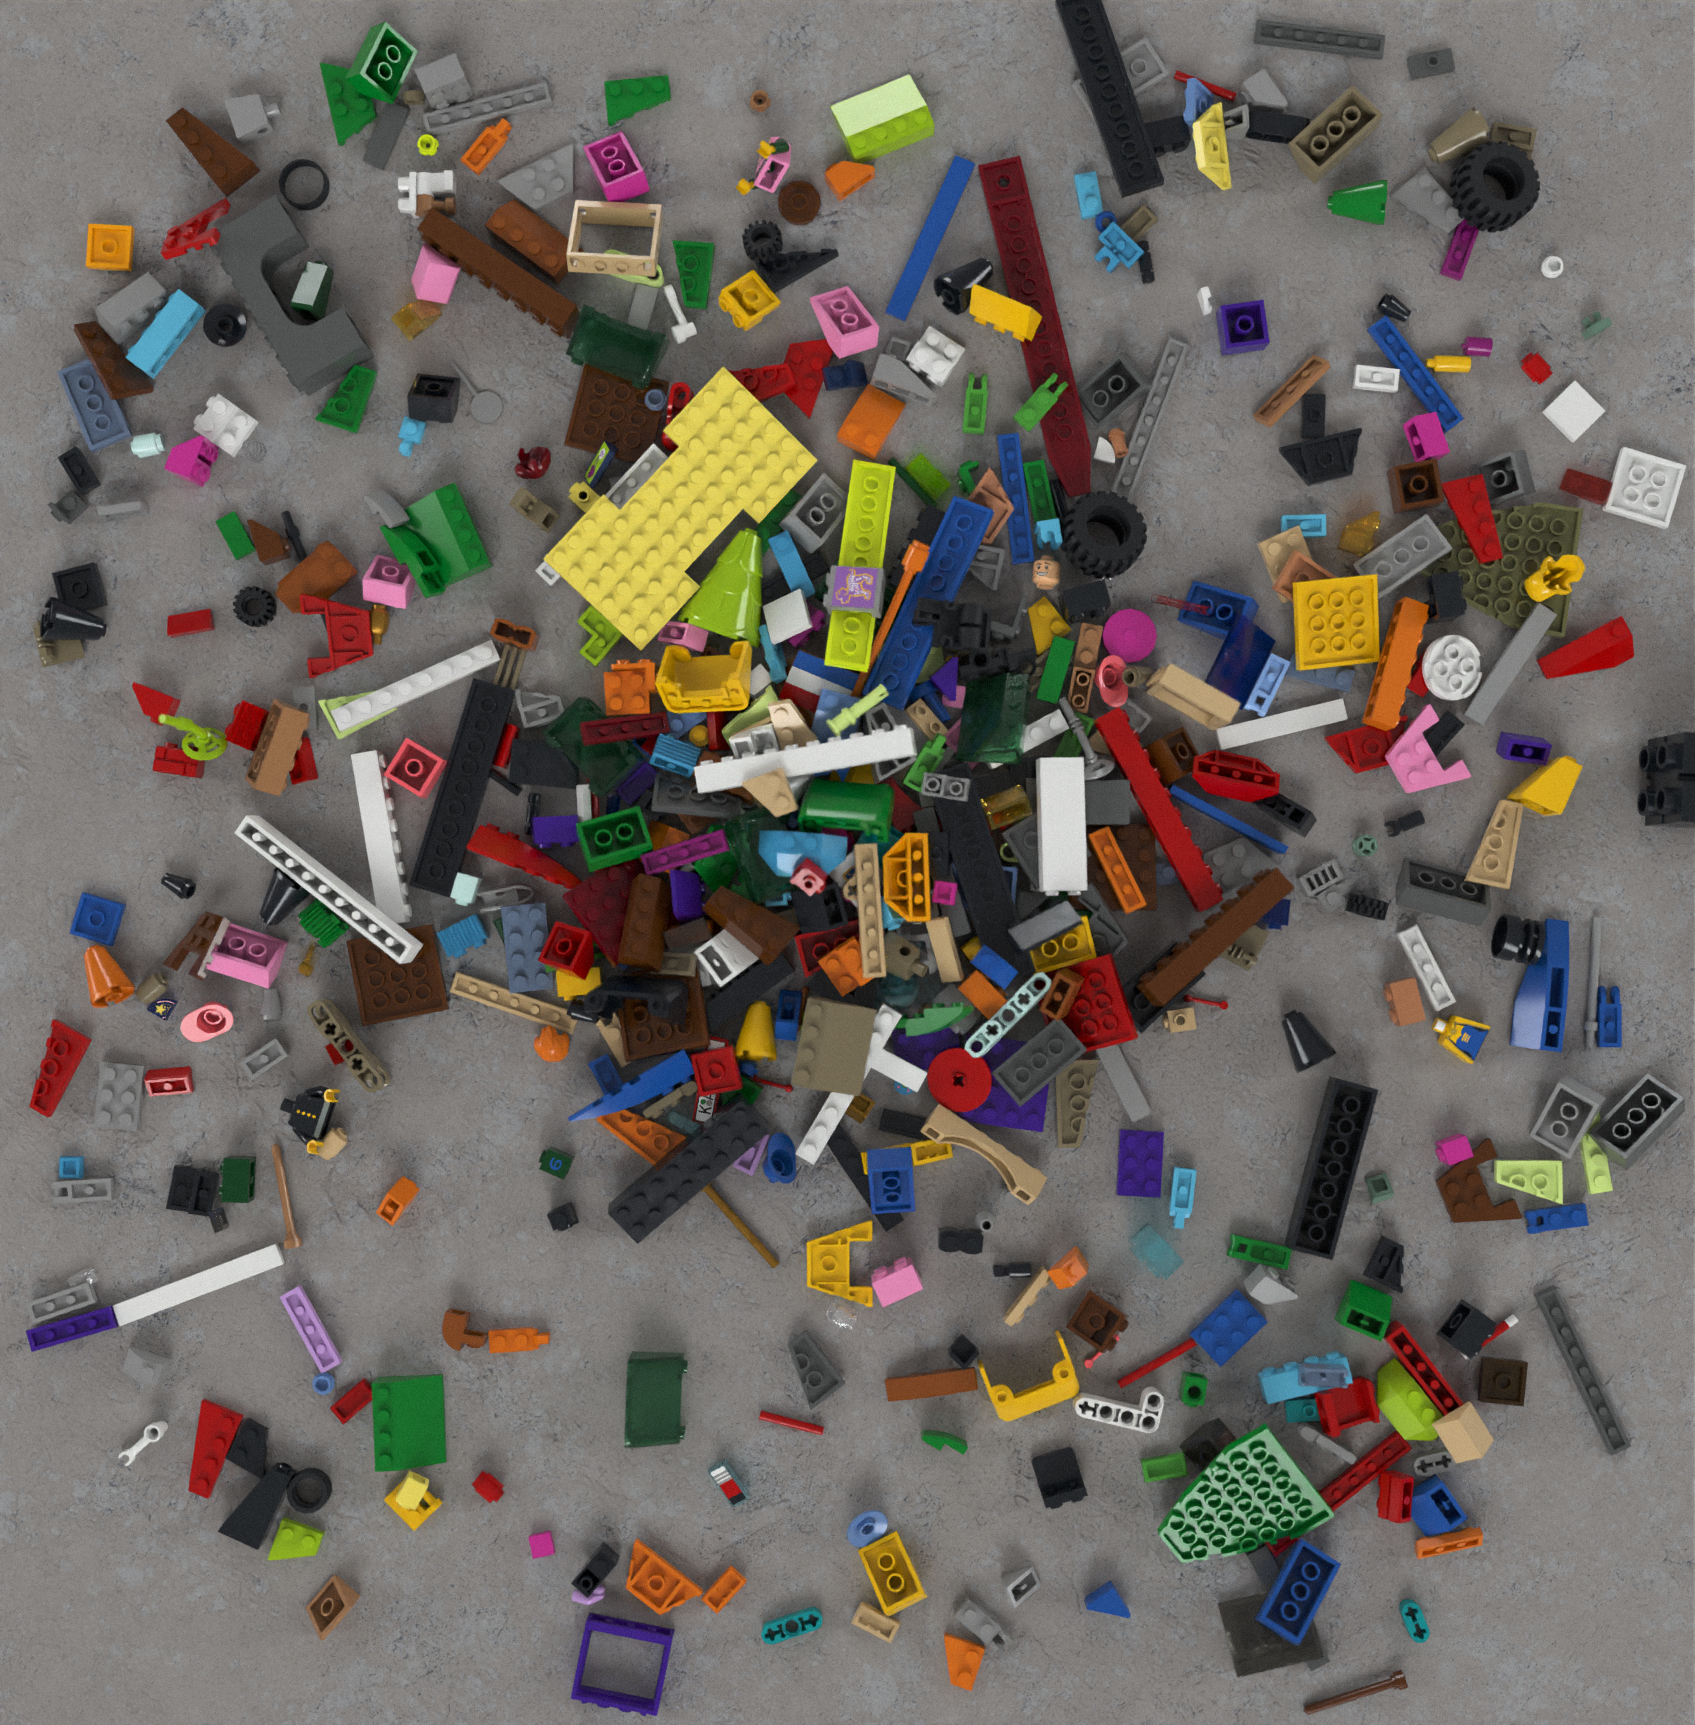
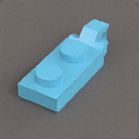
M764 624L759 627L760 641L765 650V660L770 668V678L772 682L779 684V682L787 679L785 668L788 666L781 642L775 645L771 642L768 627Z
M1173 1167L1169 1215L1173 1216L1174 1228L1183 1229L1185 1218H1189L1190 1213H1192L1196 1169Z

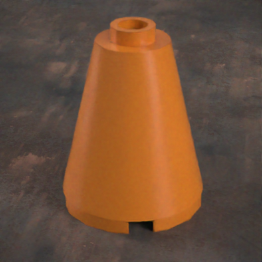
M94 945L86 950L87 952L83 956L90 1002L93 1007H108V1002L114 1001L117 1004L134 994V984L105 947Z

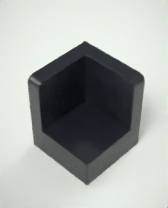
M963 1334L947 1349L948 1355L964 1370L980 1354L978 1347Z

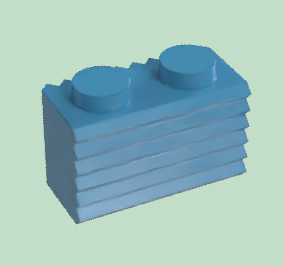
M660 733L655 742L649 763L690 778L696 766L701 748L696 747L690 741L682 742L677 740L671 734Z
M474 914L436 933L447 956H454L455 959L467 954L466 949L472 946L477 949L487 944L485 940L490 938L479 914Z

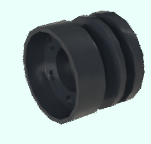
M1502 914L1493 930L1491 940L1492 956L1511 961L1514 958L1516 963L1534 966L1539 960L1544 947L1546 932L1544 923L1537 920L1532 921V919H1524L1522 921L1519 916Z

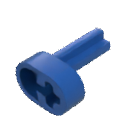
M931 680L925 681L912 689L908 698L911 705L921 698L922 701H926L931 711L942 724L947 723L951 719L937 696V688Z

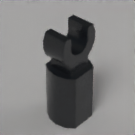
M1417 810L1398 818L1397 822H1386L1384 827L1392 825L1394 832L1388 834V837H1395L1400 834L1401 830L1405 832L1425 824V819L1422 812Z
M1014 1262L1008 1263V1265H993L994 1277L1009 1276V1278L1032 1277L1031 1263Z

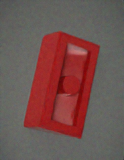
M211 609L168 616L167 635L172 638L215 630Z
M726 711L707 712L709 751L730 750L721 731L728 724L724 721Z
M506 724L494 762L495 766L508 768L511 760L513 739H518L521 730L519 727Z
M302 737V745L298 751L296 750L294 755V767L289 771L292 785L318 779L310 739Z
M190 1066L148 1070L144 1078L149 1097L193 1093L192 1070Z

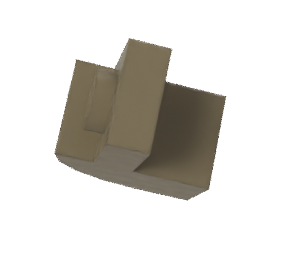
M523 487L519 488L509 503L515 509V512L548 534L560 518V515L550 506L539 501Z

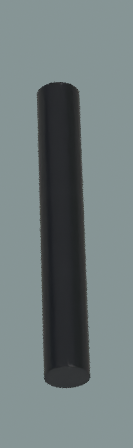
M492 768L490 778L518 797L522 789L510 783L507 778Z

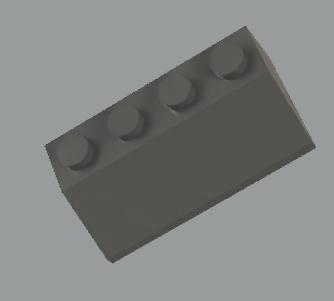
M1405 857L1396 886V905L1481 927L1491 910L1490 889L1486 885L1464 881L1467 876L1466 873Z
M1646 1074L1589 1132V1136L1608 1158L1627 1171L1685 1111V1098L1649 1074Z

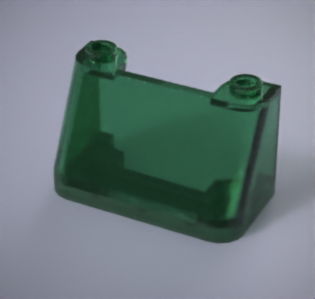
M584 304L566 355L571 358L570 362L583 367V364L631 381L633 387L641 390L644 387L649 388L669 346L670 341L667 336L656 331L653 335L649 330L645 331L613 319L605 313L601 314L594 311L595 308Z
M578 697L542 733L546 736L544 740L550 747L554 748L556 746L559 749L561 748L587 776L590 784L589 790L597 797H604L639 768L646 759L629 740L583 746L580 723L609 718L590 698Z
M764 806L737 815L725 823L726 835L751 901L755 904L800 889L795 883H790L791 877L777 876L758 853L760 831H788L786 823L790 820L791 812L776 817Z
M632 1351L627 1364L625 1448L680 1444L681 1439L685 1440L686 1426H682L681 1394L683 1373L688 1371V1360H684V1353Z

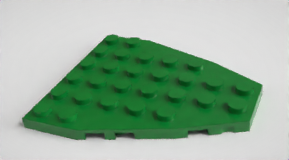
M1266 1423L1230 1443L1181 1494L1157 1528L1160 1538L1181 1563H1188L1194 1560H1208L1209 1555L1222 1553V1557L1244 1553L1257 1549L1256 1545L1270 1542V1545L1277 1544L1276 1539L1290 1536L1292 1540L1335 1517V1514Z

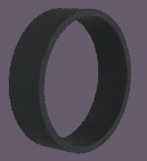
M298 159L290 162L284 167L279 177V188L283 197L296 209L304 211L316 209L328 197L330 189L328 177L322 168L311 160ZM310 166L318 169L323 175L324 186L321 194L309 203L301 204L291 201L285 192L287 177L293 170L299 167Z

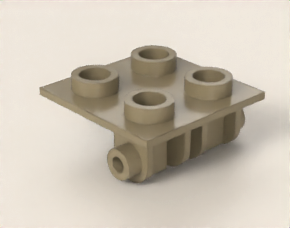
M41 620L36 621L35 625H32L42 667L85 658L81 640H43V636H40Z
M1253 925L1219 956L1249 971L1252 965L1255 966L1257 963V956L1269 933Z

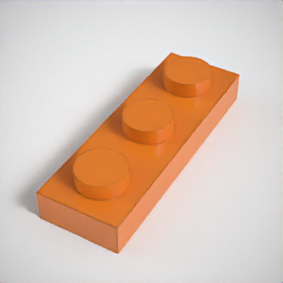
M1467 1527L1455 1533L1444 1532L1437 1537H1422L1415 1543V1554L1417 1559L1481 1546L1483 1533L1480 1527Z

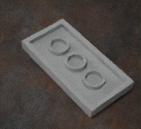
M1146 37L1120 53L1135 97L1169 75V72ZM1081 78L1073 82L1072 87L1095 121Z
M1425 514L1355 562L1352 567L1358 575L1377 574L1378 600H1380L1449 553L1453 548L1428 514Z

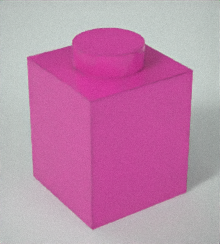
M1459 1133L1435 1142L1437 1158L1440 1162L1442 1161L1449 1166L1474 1157L1466 1135Z

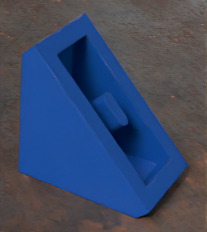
M1111 1580L1084 1599L1087 1610L1130 1618L1129 1608Z

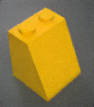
M1570 756L1556 757V759L1548 760L1547 765H1541L1508 794L1507 799L1524 804V807L1544 816L1560 815L1563 813L1583 766L1577 764V760Z

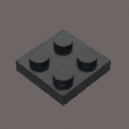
M92 562L52 573L58 599L84 611L108 605L97 563Z

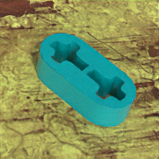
M1412 1599L1403 1600L1399 1605V1612L1408 1634L1417 1643L1427 1641L1430 1631L1421 1608ZM1409 1606L1413 1608V1618L1407 1613ZM1415 1624L1422 1629L1420 1635L1415 1633Z

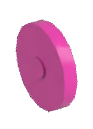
M1134 609L1120 610L1113 614L1105 623L1102 632L1103 647L1108 655L1119 656L1127 664L1139 662L1147 657L1155 647L1157 638L1155 625L1150 617L1142 611Z

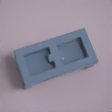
M1299 1363L1298 1385L1304 1387L1347 1388L1345 1376H1349V1370L1343 1364Z

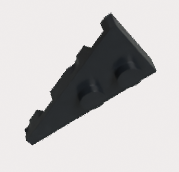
M829 248L813 253H807V250L796 251L787 254L779 253L778 257L773 256V261L766 259L767 263H763V260L757 263L755 259L754 262L773 293H776L837 258L839 253L837 249Z

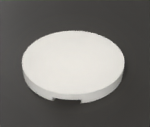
M1460 635L1442 636L1429 645L1422 661V674L1425 684L1435 696L1451 701L1466 698L1475 691L1482 677V672H1480V653L1476 646L1469 639Z

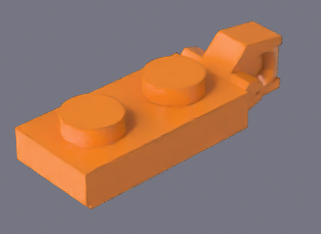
M502 118L496 127L494 125L491 127L487 126L462 156L461 162L479 176L508 140L507 134L512 129L510 123Z
M533 1327L491 1329L488 1331L490 1353L532 1351L539 1349V1345L549 1344L550 1332L538 1333V1328Z

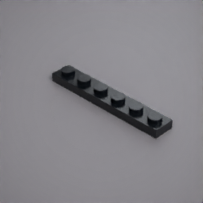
M838 1123L827 1145L871 1209L869 1178L867 1174H864L861 1154L841 1124ZM900 1212L874 1214L886 1232L904 1220Z

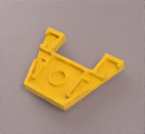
M872 1220L807 1241V1287L831 1295H837L849 1301L864 1304L867 1307H873L872 1286H851L849 1272V1243L851 1241H872Z

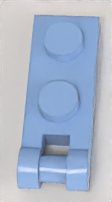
M1270 653L1243 708L1249 711H1256L1257 715L1264 717L1291 662ZM1257 696L1264 699L1262 705L1255 702Z

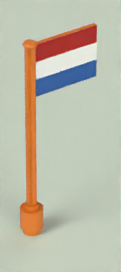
M914 539L913 543L908 546L901 562L904 565L905 571L872 644L868 672L860 671V674L845 668L824 665V659L799 649L779 694V698L783 700L791 699L795 705L815 713L822 688L856 698L860 697L912 576L917 571L922 572L930 554L928 552L929 545Z

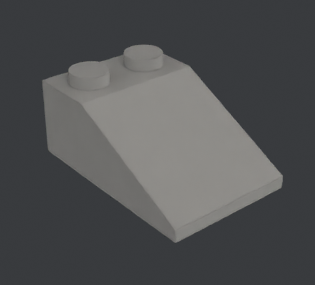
M823 472L779 523V526L785 531L788 530L790 536L811 554L825 542L845 516L848 495Z
M1565 1075L1556 1085L1530 1137L1570 1159L1606 1098Z

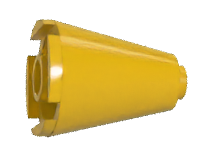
M754 1001L753 1004L748 1006L734 1049L738 1059L761 1061L764 1057H768L767 1062L777 1060L771 1007L766 1006L767 1002Z

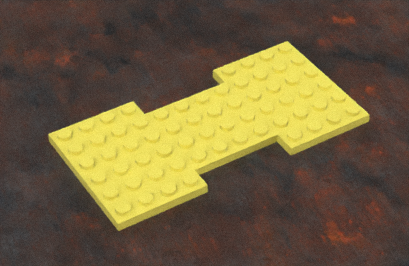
M724 366L663 430L678 448L619 510L603 494L543 558L551 568L640 651L700 588L685 573L686 569L743 509L759 524L818 461Z

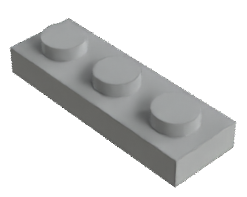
M88 1281L26 1303L32 1324L96 1303L98 1300L92 1282Z

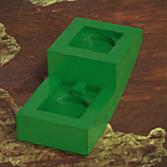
M922 1430L921 1440L941 1451L944 1444L962 1455L968 1449L965 1440L952 1434L936 1430Z

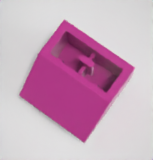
M200 435L173 447L164 469L178 478L203 487L210 478V468L212 463L218 458L219 447L206 437Z

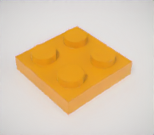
M88 223L86 267L98 270L132 271L135 229L132 226Z

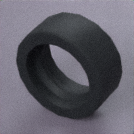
M306 1468L298 1472L289 1482L287 1488V1499L290 1505L296 1511L304 1514L320 1510L329 1500L332 1493V1483L329 1476L317 1468ZM305 1478L316 1480L322 1488L320 1499L314 1503L303 1501L297 1493L298 1484Z

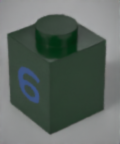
M551 1146L547 1151L543 1150L538 1161L542 1163L539 1169L564 1179L570 1170L575 1156Z

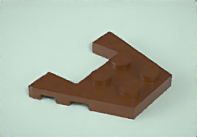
M206 911L166 958L163 965L177 971L188 953H195L199 957L188 974L195 979L203 981L206 973L203 972L206 964L210 965L214 957L211 956L215 945L220 946L231 921Z
M1485 1138L1474 1150L1472 1149L1474 1157L1454 1164L1435 1181L1453 1223L1522 1218L1517 1203L1513 1198L1493 1206L1477 1165L1498 1157L1490 1138Z

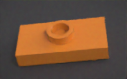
M730 1565L702 1595L701 1600L718 1614L747 1582V1579L735 1567Z

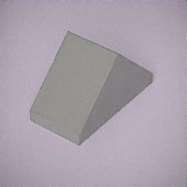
M1246 104L1223 113L1226 140L1244 139L1249 129V109Z
M1033 1566L1025 1567L1001 1577L1004 1591L1012 1609H1016L1041 1587Z

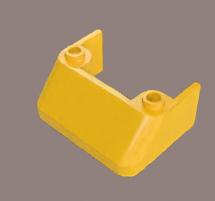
M1059 1330L1055 1331L1065 1359L1054 1365L1052 1369L1054 1379L1012 1394L1011 1389L1004 1384L992 1387L982 1360L977 1361L993 1406L1001 1420L1012 1421L1070 1399L1078 1394L1079 1382Z

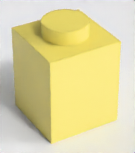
M409 1470L397 1492L395 1501L404 1509L409 1510L411 1508L416 1510L428 1488L429 1479Z

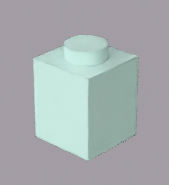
M457 872L450 897L456 899L455 903L463 906H468V903L475 904L477 899L476 893L479 892L482 878Z

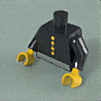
M324 1086L309 1088L304 1093L298 1094L295 1101L285 1098L281 1104L280 1110L291 1114L288 1124L292 1126L293 1132L307 1146L308 1153L319 1155L317 1146H324L323 1142L317 1140H321L327 1133L336 1103L338 1102V1098H335L334 1094L340 1093L339 1089H330Z

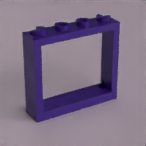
M589 1612L586 1619L571 1699L580 1700L582 1704L594 1703L601 1708L614 1707L622 1712L634 1711L639 1712L643 1716H646V1714L657 1716L675 1629ZM592 1630L665 1645L654 1699L581 1685Z

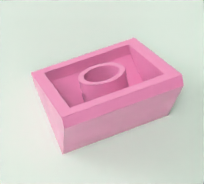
M426 243L422 246L411 279L416 297L421 300L448 304L461 267Z

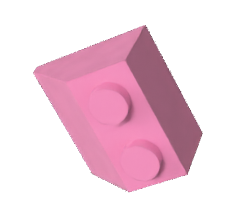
M376 555L363 577V600L406 609L412 598L416 582L407 564L400 565L396 558Z

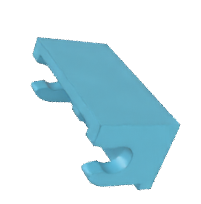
M1059 518L1036 522L1033 534H1036L1038 548L1043 550L1042 541L1044 543L1050 541L1051 550H1058L1062 544Z

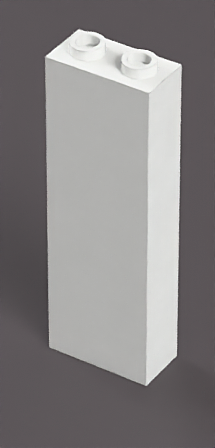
M1084 757L1039 758L1036 760L1039 892H1046V896H1059V891H1067V895H1081V891L1087 890Z

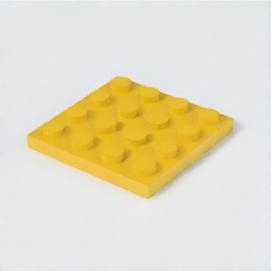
M1377 574L1293 582L1296 670L1379 662Z

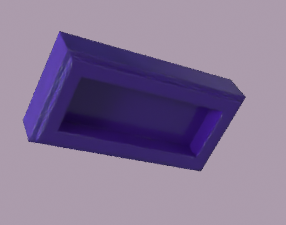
M646 761L615 791L631 806L643 795L646 789L649 790L655 784L657 771Z

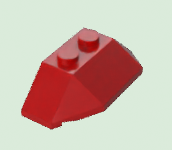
M1212 750L1200 756H1194L1192 777L1208 794L1245 802H1254L1279 793L1280 774L1276 771L1273 772L1269 766L1257 758L1220 750Z

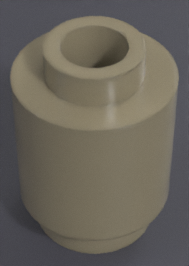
M154 972L137 987L138 989L135 991V994L144 1004L154 1002L169 989V980L164 974Z

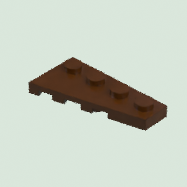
M96 321L74 324L73 330L111 400L153 392L154 387L131 361L125 358L126 355Z

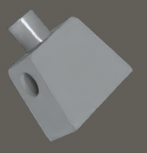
M258 94L225 99L236 137L243 147L272 133L274 128L271 118L282 115L277 102L266 105Z

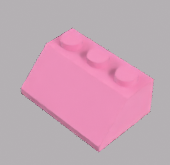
M230 923L220 946L215 945L211 953L214 959L210 965L206 964L207 969L269 989L279 972L287 941Z

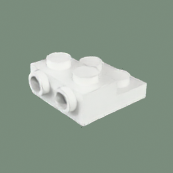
M929 326L906 358V364L913 373L924 375L926 381L934 386L938 384L942 387L964 354L965 348Z
M218 394L216 397L212 396L207 401L206 406L208 409L204 414H199L195 418L194 425L196 426L193 429L235 457L259 422Z

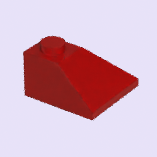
M556 921L538 961L569 976L586 980L594 962L591 932Z

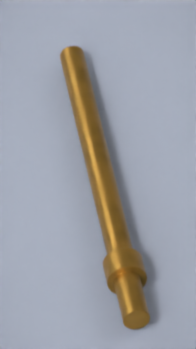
M710 1182L701 1192L704 1191L767 1263L772 1268H775L779 1264L777 1259L712 1188V1183Z

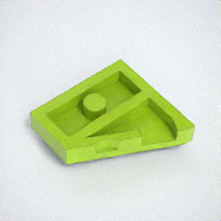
M284 1517L267 1560L315 1556L318 1553L325 1532Z

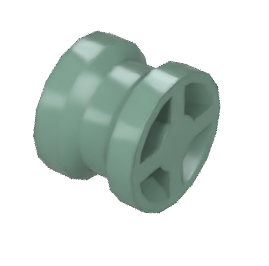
M1371 835L1358 836L1352 843V850L1361 857L1373 855L1378 848L1376 838Z

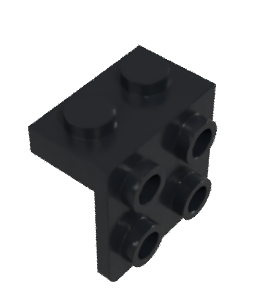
M1066 1447L1032 1459V1466L1045 1508L1056 1509L1061 1507L1063 1503L1069 1501L1073 1503L1079 1502L1085 1496H1088L1073 1448Z

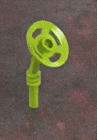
M164 714L159 716L160 723L175 726L179 730L191 731L182 740V749L188 757L205 761L217 758L225 752L228 743L225 740L226 736L221 731L209 727L201 728L192 719L186 717L176 718ZM210 732L216 733L220 736V738H215V736ZM193 743L195 747L199 748L198 752L190 749L188 745ZM217 745L219 746L217 749H215V750H213V751H211V752H206V751H209V750L215 748Z

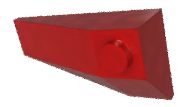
M1620 616L1536 661L1546 679L1614 668L1634 657L1633 635L1623 617Z

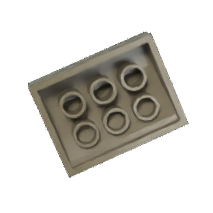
M818 996L808 997L791 1085L861 1096L877 1009Z

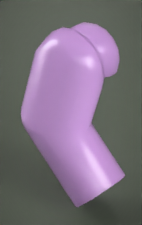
M600 1584L588 1598L579 1590H575L572 1595V1601L591 1605L604 1598L605 1588Z

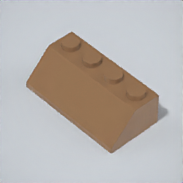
M273 699L245 780L254 789L280 796L281 791L286 789L288 782L286 777L288 772L294 767L295 752L300 749L303 730L308 728L310 722L309 714L304 710L278 699Z

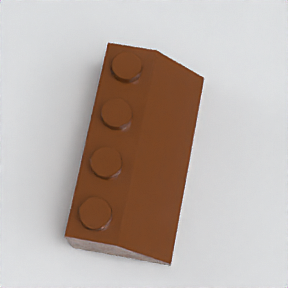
M513 199L499 207L485 224L488 233L557 285L568 273L566 253L569 239L517 200ZM579 247L578 252L583 253V249Z

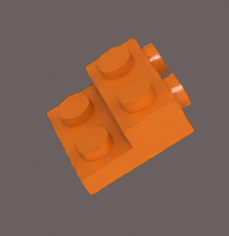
M854 935L817 960L842 997L859 985L863 986L875 978H863L860 939L857 940Z

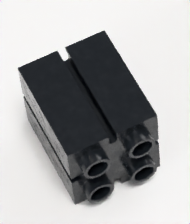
M1681 732L1648 739V746H1643L1639 754V768L1642 772H1647V779H1651V785L1646 786V790H1641L1638 795V813L1641 816H1645V826L1695 828V732Z

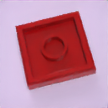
M733 1045L690 1054L700 1097L743 1088Z

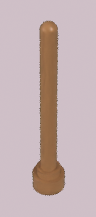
M274 1144L271 1150L287 1232L284 1247L285 1249H291L303 1244L302 1238L295 1231L281 1149L278 1144Z

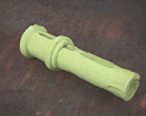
M880 684L850 708H843L839 715L832 720L828 719L826 721L828 727L839 737L843 730L850 725L854 726L856 724L857 718L889 696V693L885 692L886 688Z

